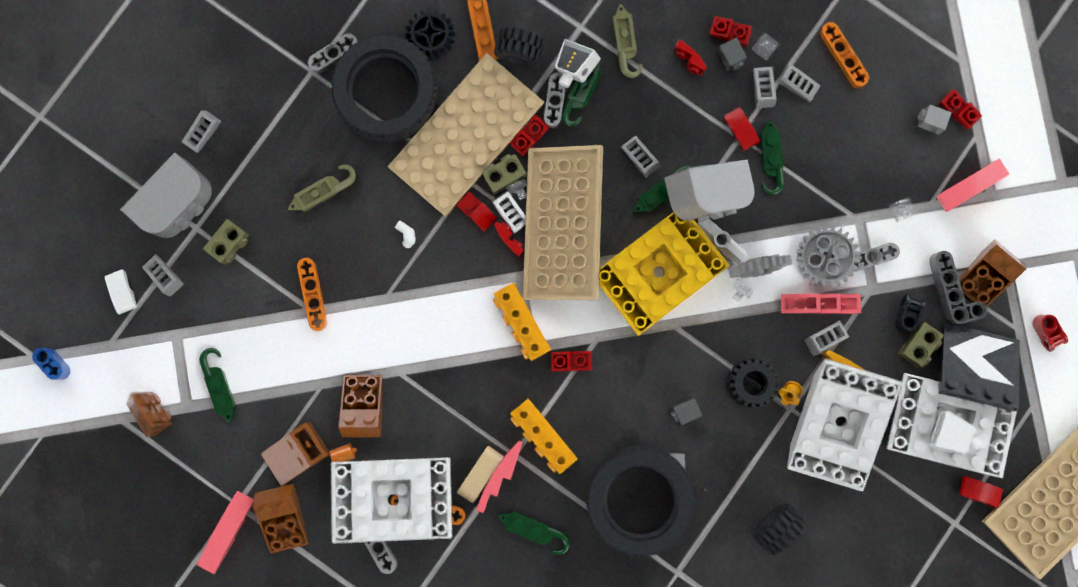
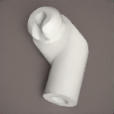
M399 221L395 228L403 233L404 241L402 244L405 248H411L416 241L415 232L411 227Z

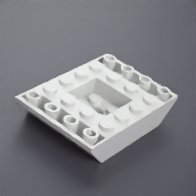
M825 359L815 372L790 444L787 468L863 492L902 382ZM840 416L846 418L843 425L836 424V419Z
M904 373L887 449L1002 478L1016 412L939 394L938 381ZM949 411L975 427L973 437L982 441L980 449L975 451L969 448L967 454H954L929 448L928 446L940 412Z
M450 458L332 462V543L452 538ZM391 494H396L399 497V502L395 506L390 505L388 502Z

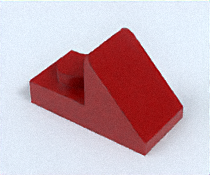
M470 192L456 205L484 232L497 219L489 208Z

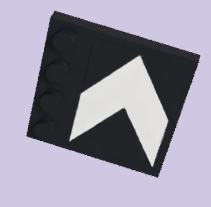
M944 322L941 331L944 336L941 339L939 394L1016 412L1019 409L1020 340Z

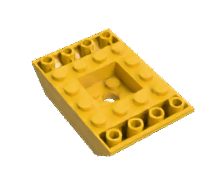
M673 212L600 267L599 286L637 336H639L730 265L695 220H682ZM655 267L663 269L664 274L662 277H656L653 274Z

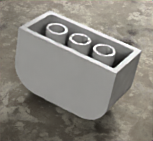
M174 153L120 210L142 230L161 238L174 237L181 230L187 229L191 224L190 221L203 212V207L211 197V185L187 160Z
M748 160L689 168L665 177L672 210L680 219L686 221L698 219V222L710 220L709 217L713 218V220L723 218L724 213L725 216L736 214L737 209L748 206L754 198V185Z

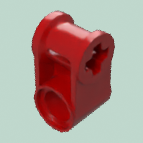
M1051 314L1037 315L1033 319V327L1041 339L1043 347L1048 352H1052L1055 347L1069 342L1056 316ZM1045 319L1047 320L1046 327L1043 324Z

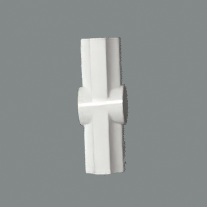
M711 220L697 223L717 250L736 266L748 254L730 237L729 233L721 230ZM717 236H722L725 239L724 245L717 243Z

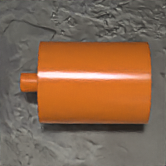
M351 443L330 451L332 462H348L356 458L355 452L357 449L353 448Z

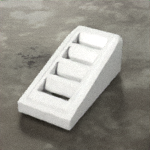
M505 191L491 201L514 233L526 225V216L508 191ZM507 198L508 202L500 207L499 203ZM512 205L513 208H511L509 211H507L506 213L503 211L508 206ZM516 211L518 213L511 219L508 218L513 212ZM521 217L522 220L514 226L512 223Z

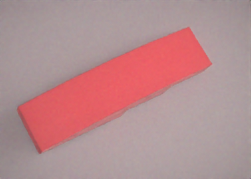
M999 158L936 197L945 212H948L1010 174Z
M781 294V313L861 314V294Z
M519 440L497 466L483 491L476 511L484 513L489 495H498L502 479L511 480L523 441Z
M238 491L236 492L208 541L197 566L212 574L216 573L235 541V536L243 525L254 499Z

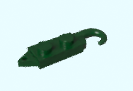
M599 62L584 82H575L568 96L569 100L562 112V121L565 125L573 127L581 122L582 117H579L576 121H570L569 115L572 109H582L587 106L602 74Z
M768 120L763 132L760 133L763 171L768 176L776 177L777 186L774 190H769L765 183H762V189L768 195H777L784 187L780 131H777L772 122Z
M682 166V167H680L679 169H677L676 171H674V172H673L672 174H670V175L676 174V173H678V172H681V171H684V170H686V169L693 168V167H691V166ZM665 178L637 198L638 202L633 213H650L669 199Z
M207 348L200 354L199 362L216 414H220L228 422H232L236 404L225 372L219 367H209L207 362V356L210 353H215L219 358L222 355L215 348Z
M516 511L498 514V517L506 526V530L541 545L548 544L553 537H556L564 542L563 549L553 551L556 555H563L569 550L570 539L564 532Z

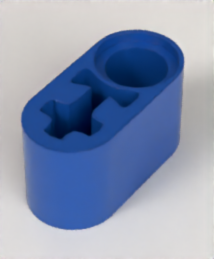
M37 348L33 352V362L49 379L63 380L70 375L69 365L54 349ZM45 352L48 356L46 361L43 360V354Z

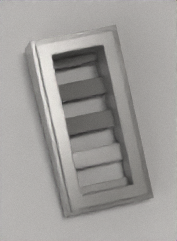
M791 64L778 82L811 102L820 87L818 83ZM790 74L793 75L791 81L788 80ZM798 78V79H800V81L798 82V84H797V86H796V85L794 84V82H795V80ZM805 82L806 85L803 90L800 89L802 83ZM809 86H812L813 88L808 95L806 91Z
M754 68L756 108L775 107L777 99L773 68ZM763 75L769 76L767 78H759V76ZM759 83H769V84H767V85H760Z
M201 111L182 140V143L196 153H199L221 121L208 111ZM207 119L208 121L211 122V124L209 125V124H208L207 122H205L204 120ZM200 126H204L207 130L204 131ZM197 131L203 135L202 138L196 135L195 132ZM191 137H193V138H194L195 140H197L199 143L196 144V143H194L193 141H191V140H190Z
M636 135L621 146V149L645 178L660 168L658 160ZM637 144L638 147L630 152L629 149ZM642 150L643 152L635 158L634 155ZM647 156V159L640 164L639 161Z
M156 254L142 267L165 295L172 296L184 284ZM157 264H159V266L152 272L151 269H153Z
M839 320L804 339L811 354L816 356L849 338V335ZM833 328L836 329V331L838 332L840 338L837 337V335L835 334ZM827 332H829V334H830V336H831L833 342H832L831 339L829 338ZM820 335L822 336V338H823V340L825 341L826 345H824L822 339L820 338Z

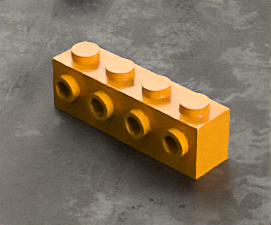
M514 282L493 293L495 298L492 300L496 308H501L504 312L502 318L507 326L511 325L514 330L511 333L516 343L520 341L523 346L521 352L524 358H529L530 361H533L551 351Z
M529 398L510 413L512 415L510 420L516 427L521 426L525 431L522 433L529 443L533 441L536 444V452L541 458L545 455L549 460L547 465L554 473L558 471L561 474L577 460V457Z

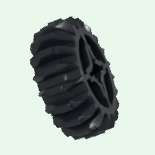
M428 9L427 14L421 10V16L414 14L415 20L409 19L411 26H406L408 32L405 33V38L408 39V42L417 46L426 57L428 55L431 61L434 55L438 59L441 58L440 53L446 56L447 51L445 49L452 50L450 44H455V39L452 37L456 36V32L452 31L455 29V26L450 24L451 19H445L446 15L444 12L439 15L437 9L434 14H432L431 9ZM433 22L440 24L445 30L435 28ZM426 23L425 28L419 29L420 26ZM430 28H431V30H432V32H433L432 37H431V42H430V39H429V37H428V36H429V33H430ZM442 38H444V40L439 45L435 46V43L438 40H442ZM416 39H420V41H426L428 47L420 45L416 41Z

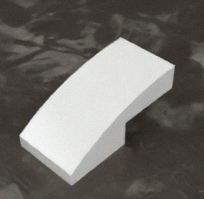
M123 269L104 276L111 300L118 314L137 307L134 293L129 287L127 275Z

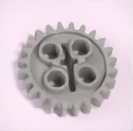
M824 225L823 231L816 227V233L811 230L809 231L810 238L807 236L803 237L806 243H799V246L803 249L797 250V253L802 256L796 260L802 262L798 268L805 269L802 275L809 274L808 281L814 278V285L821 281L822 287L825 286L826 282L832 287L833 282L840 286L841 279L847 282L846 275L853 277L854 274L851 270L858 269L854 263L860 262V259L855 258V256L860 255V252L855 251L859 245L852 244L855 238H847L849 232L842 234V228L835 231V226L833 225L831 230H828L827 226ZM826 240L829 246L821 248L818 245V241ZM833 241H836L831 254L832 258L828 260L824 271L821 272L820 268L825 260V255L828 253ZM843 247L846 250V255L839 256L836 253V249ZM818 257L821 263L816 266L812 265L810 258ZM831 264L836 265L838 272L830 273L828 266Z
M776 254L748 259L746 262L728 268L730 278L741 277L743 279L769 275L793 263L791 255L780 256Z

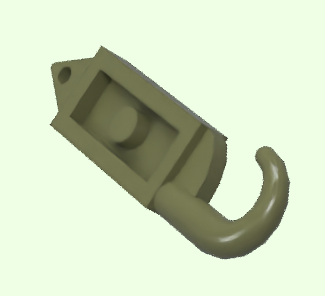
M620 4L615 16L612 18L621 72L626 77L634 78L641 74L642 64H639L638 70L635 72L628 70L627 60L634 58L637 47L632 14H629Z
M349 165L339 166L338 169H347L349 171V178L340 183L335 177L326 176L294 194L295 198L288 210L306 212L335 196L338 192L354 183L356 179L355 170Z

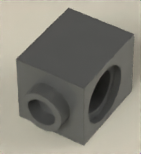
M737 38L720 45L717 50L727 71L732 68L733 70L741 68L747 58Z
M695 398L688 399L671 407L673 410L670 413L675 423L678 422L679 425H684L703 416Z

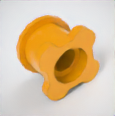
M795 381L787 382L784 388H780L778 391L782 398L781 403L785 406L788 404L798 405L800 403L799 397L803 393L802 386Z

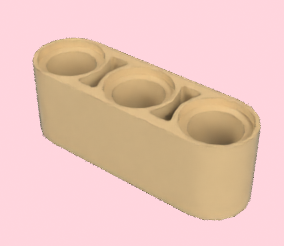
M487 446L457 493L471 503H474L504 456L490 446Z

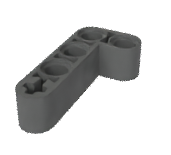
M940 251L932 254L929 264L946 322L962 324L984 318L987 314V307L984 303L973 302L966 304L951 253ZM944 274L949 277L948 283L943 280ZM949 293L954 295L953 302L949 300ZM973 307L977 308L978 313L976 316L972 312ZM955 311L959 313L958 320L954 318Z

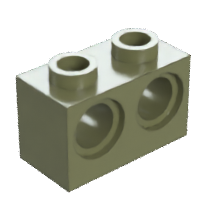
M508 154L500 159V163L496 165L490 164L484 168L482 175L493 195L527 177V173L516 154L512 156ZM508 165H515L517 170L513 173L506 170ZM498 174L501 178L498 182H492L490 180L491 175Z
M226 219L203 249L220 263L226 265L235 259V253L239 248H243L247 244V238L250 235L234 222ZM237 231V238L235 240H231V233ZM221 246H225L226 249L223 255L218 253Z
M921 322L912 331L897 354L915 367L926 366L932 358L930 356L932 352L941 346V339L944 335L926 322ZM926 333L930 335L929 343L924 339ZM915 349H918L920 352L918 359L914 356Z

